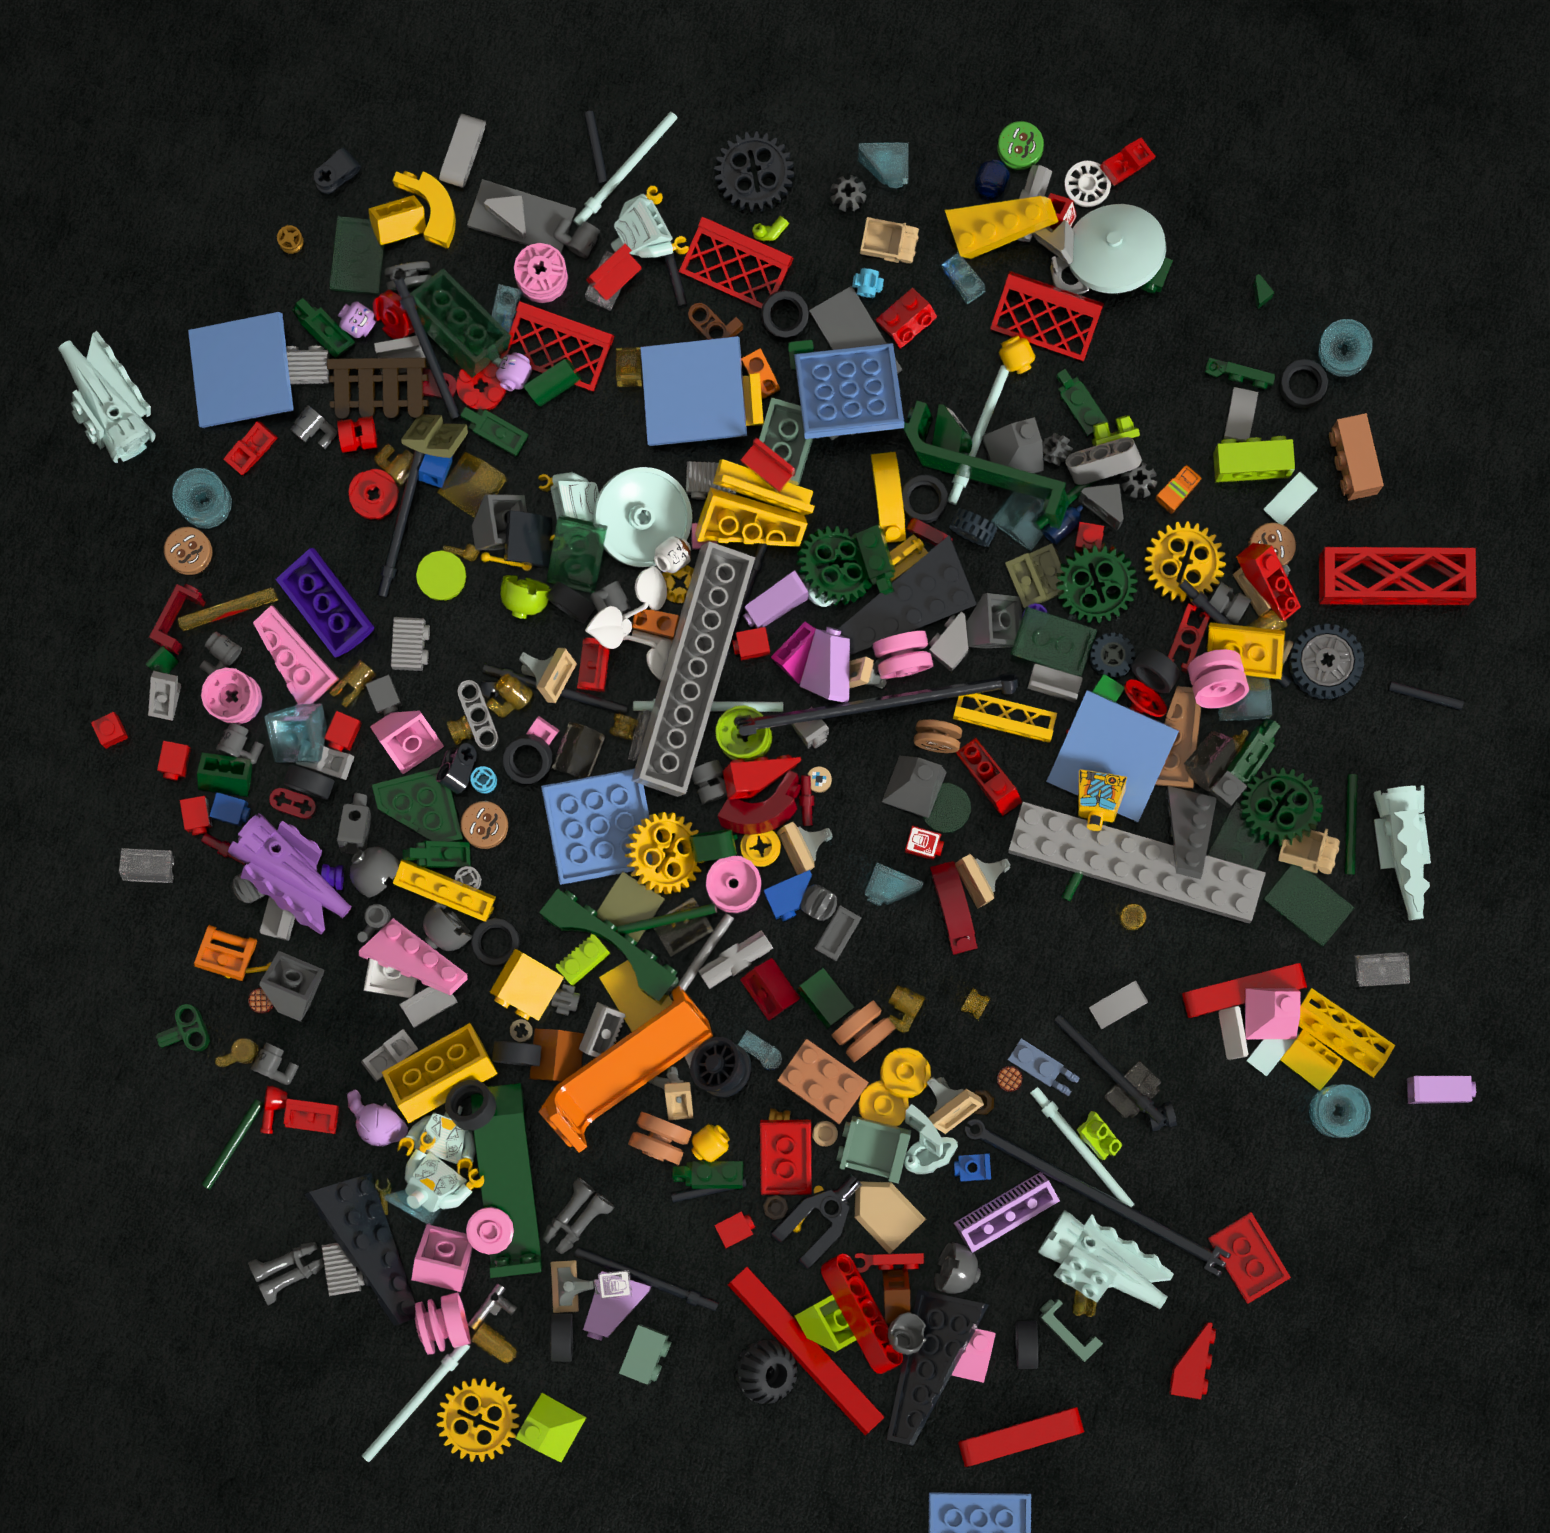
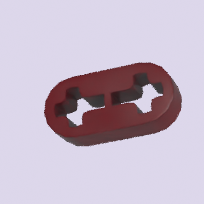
M911 518L906 527L909 533L914 534L933 546H937L948 536L915 518Z
M284 788L275 789L270 795V804L280 812L301 819H309L316 813V803L306 795ZM285 793V798L292 801L291 805L282 803L281 806H278L275 797ZM305 801H309L308 805L311 807V811L301 814L302 810L295 807V803L304 804Z

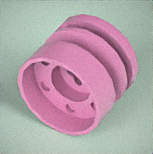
M544 243L531 244L521 250L515 260L514 272L518 288L522 294L529 300L538 303L551 302L561 296L566 289L568 275L564 258L559 250ZM541 266H544L545 272H540V274L538 275L536 273V269H540Z
M223 668L214 671L207 677L202 687L201 697L209 714L228 724L235 723L239 725L247 723L257 715L261 708L262 693L259 685L253 678L237 669ZM233 693L237 695V702H234L231 697Z
M458 1292L442 1296L440 1309H437L432 1299L427 1301L428 1312H426L423 1302L415 1303L416 1328L419 1339L428 1355L435 1353L434 1341H436L440 1352L445 1350L446 1338H449L454 1348L471 1343L464 1307Z

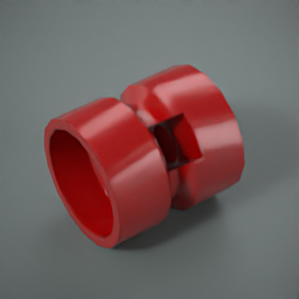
M372 416L358 418L357 422H354L352 419L337 421L342 452L356 451L359 446L362 449L377 448L376 431ZM357 431L362 432L363 435L357 437Z

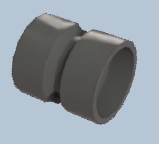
M1222 582L1210 600V603L1233 625L1238 624L1251 602L1250 598L1241 593L1235 595L1233 588Z
M719 760L702 764L692 771L691 777L694 785L700 787L697 792L702 804H707L727 796L725 781L722 778L723 768ZM714 781V786L710 787L708 783Z

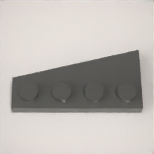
M1168 786L1166 796L1169 802L1168 813L1171 818V837H1173L1174 842L1173 854L1176 874L1201 879L1217 798Z

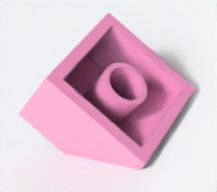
M427 1224L414 1260L411 1280L461 1292L473 1250L467 1239V1234Z

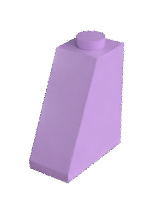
M793 571L744 606L746 614L743 616L750 627H765L808 600V590L797 573Z
M827 627L826 631L816 629L800 687L826 699L847 703L849 700L850 639L840 635L841 631L835 628Z
M1413 1076L1407 1078L1408 1104L1472 1102V1097L1476 1096V1083L1471 1082V1076Z
M601 1271V1275H602V1274H610V1273ZM616 1275L602 1277L604 1295L624 1293V1291H619V1283L617 1290L616 1281H611L619 1280L624 1281L626 1284L622 1277ZM599 1278L583 1329L588 1331L587 1336L601 1341L603 1336L609 1337L646 1296L651 1286L628 1279L629 1295L602 1298Z

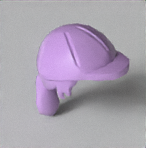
M357 1090L350 1091L347 1094L348 1108L356 1116V1128L363 1141L373 1146L383 1147L390 1143L398 1142L406 1136L408 1132L406 1123L386 1103L383 1106L377 1104L364 1106L361 1102V1095Z

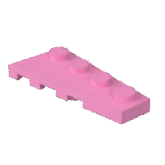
M270 606L253 623L266 648L275 660L279 672L283 675L290 693L293 694L297 702L298 708L301 713H304L339 678L274 606Z
M394 918L359 950L360 957L378 961V964L388 968L389 966L400 971L402 975L409 978L410 976L422 981V984L448 995H452L467 980V974Z

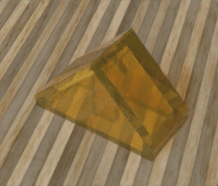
M616 348V381L618 387L642 386L641 348Z

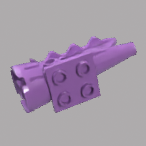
M258 813V816H253L238 833V844L233 841L230 845L228 853L246 863L240 878L251 881L261 894L269 895L273 898L279 908L291 912L300 924L309 926L314 931L322 934L325 930L322 906L341 918L351 909L352 906L317 872L316 867L322 850L314 841L303 837L295 826L288 825L282 821L279 824L278 830H276L263 815Z

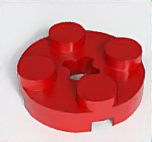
M387 290L375 298L373 302L374 315L377 321L382 320L385 325L382 329L388 336L393 339L407 337L415 331L406 310L402 309L399 302L401 297L393 291Z
M476 361L460 370L456 389L460 400L466 406L475 411L479 409L489 411L499 404L506 393V389L500 386L501 382L496 377L498 367L486 361ZM479 380L488 383V387L484 388V392L474 389V385L478 384Z
M371 469L361 472L353 478L349 486L351 505L364 518L383 519L395 509L398 503V487L394 479L383 470ZM379 489L378 494L380 497L373 499V501L369 500L368 490Z

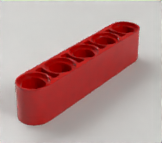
M1301 963L1182 993L1187 1016L1191 1018L1245 1004V988H1296L1297 990L1307 988Z
M839 1254L825 1262L821 1267V1274L873 1371L882 1374L900 1365L903 1355L894 1350L892 1345H890L888 1339L889 1327L853 1260L847 1254Z
M1075 1407L958 1442L964 1466L968 1467L1074 1436L1085 1431L1078 1408Z

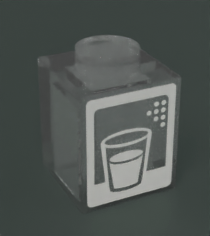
M630 1270L598 1274L599 1279H594L596 1295L600 1294L601 1299L632 1296Z

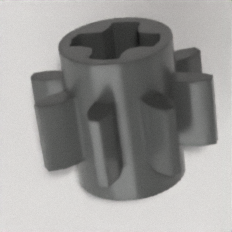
M1053 433V437L1045 438L1042 448L1046 455L1043 459L1060 466V463L1066 461L1073 450L1072 447L1067 445L1070 439Z
M563 984L562 989L557 988L551 1006L557 1007V1013L569 1016L570 1011H577L580 993L575 992V986Z

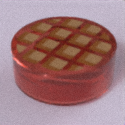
M257 988L250 993L248 1003L253 1011L267 1013L272 1009L273 1004L262 988Z
M1012 1066L1004 1067L997 1076L999 1087L1007 1092L1017 1090L1023 1080L1021 1072Z

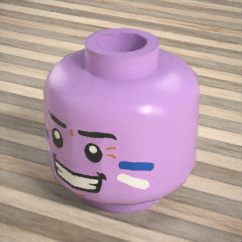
M353 302L350 306L345 304L338 314V317L341 318L340 328L354 338L366 337L376 322L373 320L374 313L359 302Z
M516 352L504 356L496 371V377L501 382L500 386L508 391L524 388L532 373V366L529 364L530 360Z

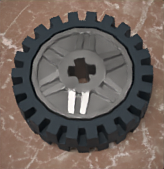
M1323 624L1309 628L1296 639L1290 651L1289 666L1293 681L1303 692H1307L1312 697H1318V699H1332L1344 695L1356 685L1361 677L1364 668L1362 646L1360 642H1357L1356 637L1349 633V630L1340 628L1339 625ZM1323 656H1326V659L1331 658L1332 662L1329 664V667H1327V664L1322 665Z

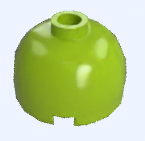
M516 575L503 576L500 591L501 600L504 606L512 611L513 616L525 619L527 615H535L546 607L549 600L547 595L551 591L547 584L527 577L525 580L517 581L518 576Z

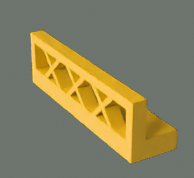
M724 459L719 461L713 484L801 515L813 513L815 506L810 505L813 494L812 490L788 482L779 493L749 468Z
M975 693L958 696L953 719L1050 743L1057 713ZM963 697L973 698L979 707L975 710L962 708ZM979 700L985 701L987 703L981 705ZM991 703L998 704L1003 714L999 716L986 713L984 708ZM1003 706L1010 707L1011 709L1006 711ZM1016 709L1022 710L1027 720L1023 722L1011 720L1008 714ZM1027 712L1034 713L1035 715L1030 717ZM1040 715L1051 718L1048 729L1035 726L1032 720Z
M402 859L393 884L485 922L492 914L495 896L425 867L417 866V864Z
M1313 988L1310 989L1300 1005L1299 1027L1374 1078L1394 1049L1395 1045ZM1313 999L1320 1004L1321 1008H1316L1309 1001ZM1332 1015L1339 1017L1342 1023L1335 1021ZM1353 1029L1361 1032L1363 1037L1354 1034ZM1374 1044H1378L1386 1049L1384 1054L1376 1049Z

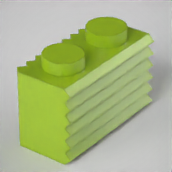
M591 934V938H587V941L579 944V948L575 947V951L568 954V958L564 957V961H560V964H556V968L573 986L604 960L610 952L594 934Z

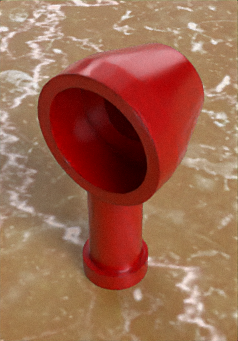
M267 1085L263 1122L262 1128H260L261 1133H273L274 1111L284 1109L286 1106L287 1092L274 1086Z

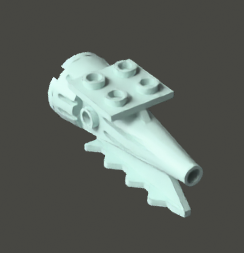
M97 331L92 334L87 359L71 341L61 344L58 349L79 389V392L77 390L72 392L73 402H71V405L74 409L72 414L79 424L83 423L87 428L85 433L91 443L94 444L96 442L100 449L106 446L115 463H118V458H121L124 462L145 450L147 447L144 443L148 439L153 442L156 437L154 431L141 419L144 415L146 417L151 415V406L143 399L138 387L131 381L123 365L118 362L110 346L105 343Z
M1416 786L1387 789L1388 793H1382V795L1381 790L1374 792V798L1380 818H1382L1374 819L1380 869L1395 868L1408 913V920L1423 919V895L1430 887L1429 882L1423 878V865L1431 863L1424 814H1418L1424 812V786L1418 787L1417 791Z
M1064 1210L1038 1252L1061 1264L1054 1276L1095 1302H1098L1107 1288L1113 1287L1158 1309L1163 1306L1168 1296L1157 1289L1152 1282L1171 1280L1174 1274L1161 1265L1158 1256L1155 1254H1144L1139 1250L1136 1242L1122 1240L1118 1237L1114 1228L1102 1227L1097 1224L1092 1214L1083 1225L1067 1211Z

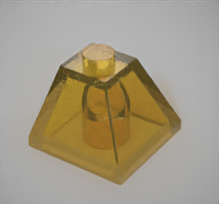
M465 452L445 480L443 487L437 493L475 518L484 496L496 495L505 483L506 477L485 461Z

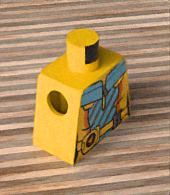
M1079 769L1078 813L1080 817L1088 818L1087 828L1089 830L1100 831L1103 821L1113 822L1115 820L1126 790L1127 777Z

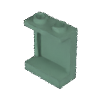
M852 1116L851 1123H845L842 1135L847 1137L845 1147H839L836 1159L841 1161L840 1169L847 1167L887 1177L890 1182L899 1184L911 1130Z
M1059 1299L1055 1301L1049 1300L1041 1307L1040 1311L1042 1314L1039 1318L1081 1361L1085 1362L1103 1343L1096 1336H1092L1082 1345L1053 1315L1063 1303Z

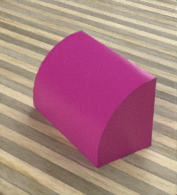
M806 622L771 656L774 662L798 684L801 682L816 630Z

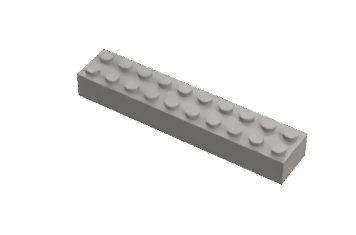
M710 541L701 545L631 781L677 797L686 794L755 557Z
M1022 803L1008 853L1249 924L1251 923L1265 872L1206 855L1201 879L1176 874L1173 845L1102 825L1100 831H1092L1087 828V820L1029 803Z

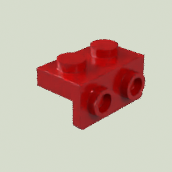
M911 288L875 320L893 338L896 345L902 348L925 327L929 326L937 316L930 303L916 290Z

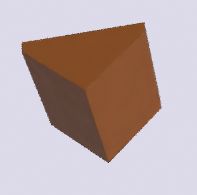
M535 1029L533 1044L542 1047L540 1066H531L529 1079L562 1082L582 1067L583 1051L579 1047L584 1033Z

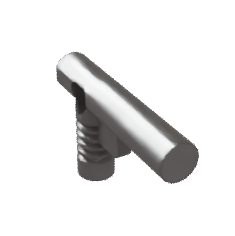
M498 1283L468 1323L471 1328L476 1330L489 1312L497 1315L500 1309L503 1308V1310L505 1309L507 1313L512 1315L516 1311L517 1307L501 1296L505 1290L504 1287ZM494 1293H497L499 1297L497 1301L491 1300Z

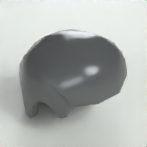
M909 1312L900 1314L891 1322L888 1328V1339L892 1348L906 1355L918 1352L926 1340L923 1332L926 1327L925 1323L916 1314Z

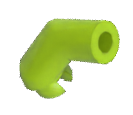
M779 216L772 226H764L761 223L755 224L752 228V233L759 241H773L779 237L789 223L786 219Z

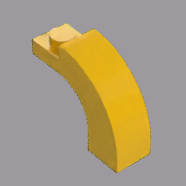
M404 171L403 174L396 172L393 178L395 187L422 197L430 205L431 215L424 232L425 240L448 249L454 235L456 220L454 208L446 189L428 173L422 172L420 179L417 180V176L410 172Z
M896 452L872 454L871 462L879 525L882 527L886 543L906 541L902 491Z

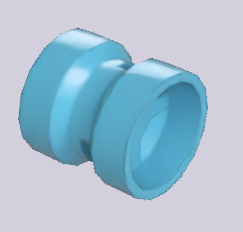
M481 766L472 772L471 783L477 792L487 794L495 789L497 778L490 768Z

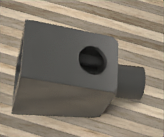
M354 793L351 804H344L337 838L341 853L355 854L359 850L367 849L371 813L369 807L366 806L367 796L364 794Z

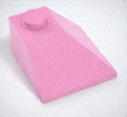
M420 711L390 713L370 726L402 774H405L444 747Z
M1245 988V1038L1296 1039L1300 1020V991L1296 988Z
M981 1329L975 1330L952 1376L984 1383L995 1338L994 1332Z

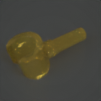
M468 544L465 550L446 545L443 547V551L458 554L471 562L476 560L480 553L471 544Z
M1243 730L1240 735L1235 734L1227 747H1232L1238 754L1246 742L1245 738L1248 735V731Z
M388 1179L386 1189L379 1188V1180L375 1183L376 1189L380 1193L385 1215H388L387 1198L392 1188Z

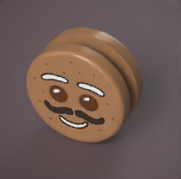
M1266 523L1258 527L1248 543V546L1252 543L1272 545L1282 566L1290 562L1296 550V542L1292 532L1279 523Z
M181 527L173 531L166 539L164 555L169 565L175 571L185 575H193L203 571L210 563L212 546L208 538L200 530L193 527Z
M921 720L917 722L916 731L919 733L914 736V744L916 746L940 753H954L959 750L960 742L956 740L962 736V729L959 726L940 720Z
M480 801L470 805L463 813L461 830L470 844L477 848L489 849L499 845L506 837L508 820L498 805L489 801Z

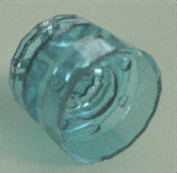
M1341 319L1333 322L1325 329L1318 345V356L1322 366L1329 373L1336 376L1349 377L1358 373L1366 366L1372 352V338L1368 329L1362 323L1352 319ZM1343 344L1348 345L1347 349L1350 350L1346 355H1342V351L1338 349L1342 348Z
M194 468L186 471L177 479L173 487L172 498L175 507L190 524L198 528L209 529L218 526L227 518L231 511L232 499L229 490L214 472L207 469ZM207 497L209 499V502H204L202 506L200 501H204Z
M1345 1084L1330 1085L1322 1088L1314 1095L1310 1103L1309 1115L1312 1124L1320 1133L1328 1137L1346 1138L1359 1134L1367 1126L1371 1107L1368 1098L1360 1089ZM1335 1107H1341L1342 1110L1339 1112V1115L1334 1116Z

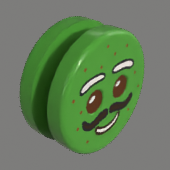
M1017 121L1007 125L1000 133L997 151L1001 161L1009 168L1015 170L1031 168L1032 165L1039 161L1044 146L1042 134L1037 127L1028 122Z

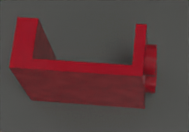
M186 583L184 587L176 585L149 636L155 644L163 646L165 649L179 655L183 646L167 634L186 598L204 607L206 602L201 598L202 594L198 592V589Z

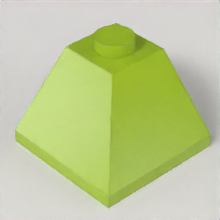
M833 1295L795 1315L807 1339L834 1352L856 1340Z
M541 1393L515 1439L562 1462L586 1417Z

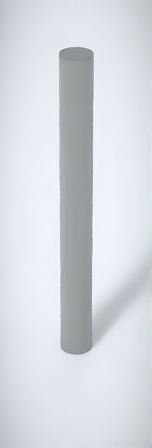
M725 913L676 987L680 985L684 991L687 989L698 970H700L733 921V917Z

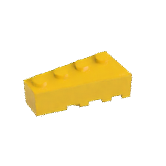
M1043 196L945 210L961 257L968 259L977 257L1058 222L1051 199Z
M710 487L695 536L698 542L766 543L767 545L799 547L807 521L804 515Z

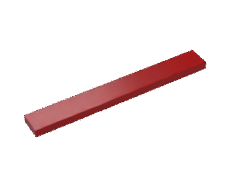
M748 1267L728 1284L864 1435H867L884 1418L816 1342L807 1339L799 1323Z

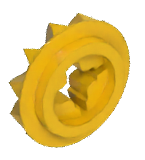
M685 565L676 573L663 572L662 575L667 586L666 598L674 603H684L687 591L681 587L675 588L672 591L675 586L672 576L681 579L687 575L684 584L688 589L694 571L693 568Z
M774 831L755 835L745 834L742 838L741 853L754 866L765 867L773 863L780 854V840ZM758 836H760L763 844H772V846L764 849V857H761L758 850H750V848L757 845Z

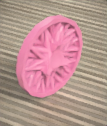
M494 1207L481 1208L468 1221L466 1228L467 1239L471 1246L481 1253H499L506 1249L512 1241L514 1233L513 1222L508 1214L501 1209Z

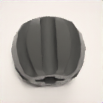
M844 175L837 178L839 185L833 183L830 192L835 194L830 197L833 205L840 203L839 210L845 212L847 207H851L852 211L859 209L857 202L864 203L866 199V194L861 193L866 190L863 182L855 183L857 177L852 175L849 180H846ZM845 190H850L851 197H846Z
M1141 462L1140 467L1121 474L1120 478L1127 481L1121 484L1124 492L1128 489L1132 491L1130 497L1137 498V493H1141L1143 498L1151 495L1148 488L1153 490L1156 488L1157 481L1151 478L1157 476L1154 469L1146 470L1147 463ZM1136 475H1139L1140 479L1143 480L1142 485H1138V482L1135 480Z
M242 873L236 875L233 879L232 887L234 894L244 903H251L265 896V894H261L251 881L240 878Z
M813 884L806 888L800 908L803 912L817 920H826L836 910L837 897L826 888Z

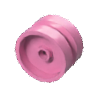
M925 631L902 633L873 643L875 657L886 659L878 664L881 679L904 677L933 667L931 653L919 651L928 645Z
M1224 649L1204 653L1190 662L1187 668L1191 684L1193 685L1196 703L1201 707L1221 708L1240 701L1249 691L1246 675L1243 673L1244 668L1241 656L1236 651Z
M731 856L719 859L711 866L707 874L706 888L710 900L715 903L717 908L729 913H739L748 910L756 903L761 894V878L758 869L751 861L742 856ZM736 879L738 881V886L736 888H731L729 886V881L732 880L734 882V880Z

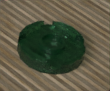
M942 783L929 819L923 817V819L934 831L941 833L955 832L968 821L971 812L970 799L966 792L951 783Z

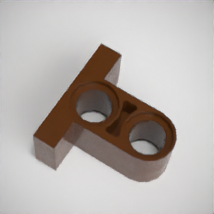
M695 303L689 309V323L704 340L713 339L710 337V332L714 329H719L723 332L721 338L735 337L743 330V324L737 317L726 326L703 303ZM699 311L707 315L705 320L700 322L693 319V315Z
M908 1269L883 1270L885 1322L888 1326L900 1314L910 1313Z

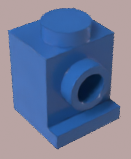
M989 1154L958 1156V1161H954L955 1177L960 1176V1182L990 1180ZM969 1163L977 1165L976 1172L971 1173L968 1171Z

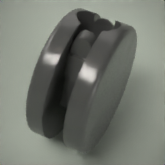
M411 262L386 268L384 270L385 276L390 277L392 280L387 282V289L397 290L394 281L402 277L408 289L432 283V275H419V272L430 269L429 262Z

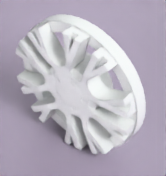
M1082 161L1075 164L1068 171L1065 178V191L1076 205L1086 208L1096 206L1102 203L1108 196L1111 181L1101 170L1099 163ZM1082 166H1085L1087 174L1082 173ZM1090 166L1098 169L1095 175L1089 173ZM1075 170L1080 175L1079 179L1071 176ZM1101 174H1104L1105 177L1097 181L1096 177L1100 176ZM1069 182H1075L1078 185H1069ZM1107 183L1106 190L1100 189L1098 184ZM1078 189L1079 194L1074 197L1071 190ZM1096 190L1103 195L1101 198L1095 193ZM1081 194H1085L1083 201L1079 200ZM1088 195L1094 196L1095 201L1088 202Z

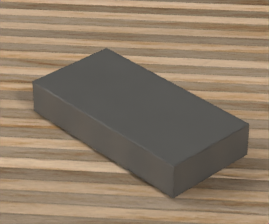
M839 906L816 945L815 950L837 961L860 922L861 917Z

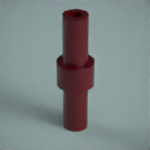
M801 775L799 806H802L803 826L812 825L814 795L811 794V775Z
M208 833L204 834L201 842L218 850L217 853L225 858L230 857L244 866L246 865V863L228 853L231 843L225 840L222 842Z

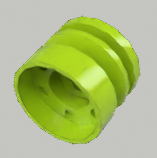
M746 705L734 706L726 710L718 720L716 739L725 755L732 761L744 759L745 762H750L756 758L764 757L770 749L772 743L770 728L756 730L757 734H751L747 742L739 739L743 736L734 725V719L745 715H751L752 718L762 717L763 715L755 708Z

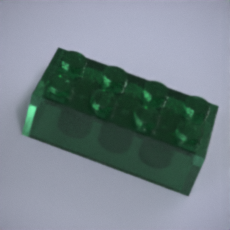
M444 269L410 293V295L414 296L417 303L415 308L425 332L471 378L508 350L511 335Z

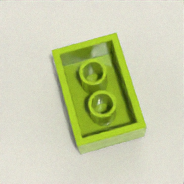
M1286 436L1272 437L1271 441H1261V438H1248L1246 442L1236 443V439H1225L1221 441V444H1217L1213 452L1215 482L1290 478L1295 470L1293 439L1286 440Z

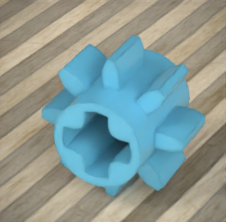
M863 268L860 274L856 273L854 275L852 287L858 288L857 294L860 296L875 297L876 292L880 293L882 291L884 279L878 278V271Z

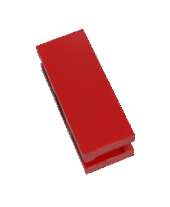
M1189 603L1167 656L1174 662L1172 658L1177 648L1188 651L1187 662L1181 665V671L1188 673L1187 668L1195 658L1210 618L1205 611L1201 612L1199 617L1204 619L1199 629L1188 626L1189 614L1197 609L1196 606ZM1191 633L1195 639L1194 643L1185 644L1181 639L1182 634Z

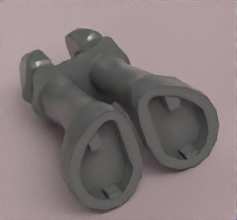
M579 1177L573 1183L574 1193L561 1213L556 1218H553L552 1223L547 1225L543 1235V1240L548 1244L560 1229L567 1234L555 1249L560 1254L574 1246L573 1243L579 1240L580 1234L598 1214H608L614 1209V1206L606 1198L596 1193L572 1226L569 1225L568 1222L595 1192L588 1183Z
M316 1242L301 1244L300 1247L292 1248V1251L265 1263L257 1259L247 1262L257 1283L294 1263L297 1268L258 1285L267 1305L276 1301L277 1292L300 1279H308L312 1274L316 1275L325 1266L323 1258L312 1261L309 1265H306L303 1256H308L319 1249Z

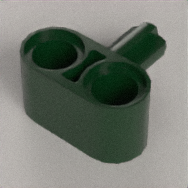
M731 829L704 832L689 837L695 862L723 859L737 854L735 847L737 834H733Z
M188 1004L181 1005L176 1010L175 1019L177 1026L156 1034V1040L161 1048L183 1040L189 1049L203 1051L210 1042L199 1010ZM191 1009L194 1013L193 1020L189 1023L183 1022V1012ZM201 1033L203 1036L201 1045L193 1046L191 1044L192 1035Z

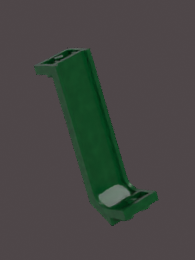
M920 401L916 402L915 408L910 409L907 419L909 423L904 422L903 429L923 466L1045 500L1043 510L1050 527L1061 528L1071 498L1065 492V482L926 444L925 441L933 420L926 403Z
M521 1083L487 1087L496 1100L495 1114L489 1123L482 1128L474 1130L480 1178L484 1175V1184L481 1186L483 1207H494L504 1211L513 1222L514 1228L512 1241L507 1248L499 1253L490 1254V1277L538 1273L542 1270V1257L524 1120L523 1088H521ZM481 1094L471 1095L472 1114L483 1103L484 1097Z

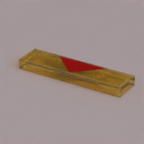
M269 588L180 617L178 622L180 628L185 631L277 601L278 597L275 590Z

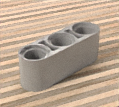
M465 114L460 115L440 172L439 180L464 188L484 133L486 121Z
M1124 437L1074 452L1067 457L1065 463L1074 483L1083 485L1133 470L1141 464L1142 459L1134 440L1130 437Z
M472 680L463 681L458 687V696L475 741L483 751H493L499 744V736L481 689ZM467 687H474L476 689V695L471 699L463 697V691ZM476 710H483L485 712V718L480 722L472 720V714ZM491 733L494 735V740L490 745H483L481 743L483 734Z

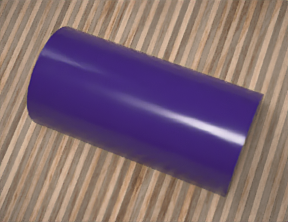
M315 548L308 549L276 578V581L335 658L353 649L374 630L372 623Z

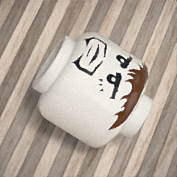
M671 536L656 547L654 561L661 571L676 573L691 561V547L685 539Z

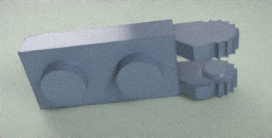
M1022 1038L1008 1058V1061L1067 1096L1070 1095L1071 1091L1067 1086L1055 1081L1058 1074L1061 1073L1067 1079L1076 1083L1080 1079L1065 1069L1064 1065Z

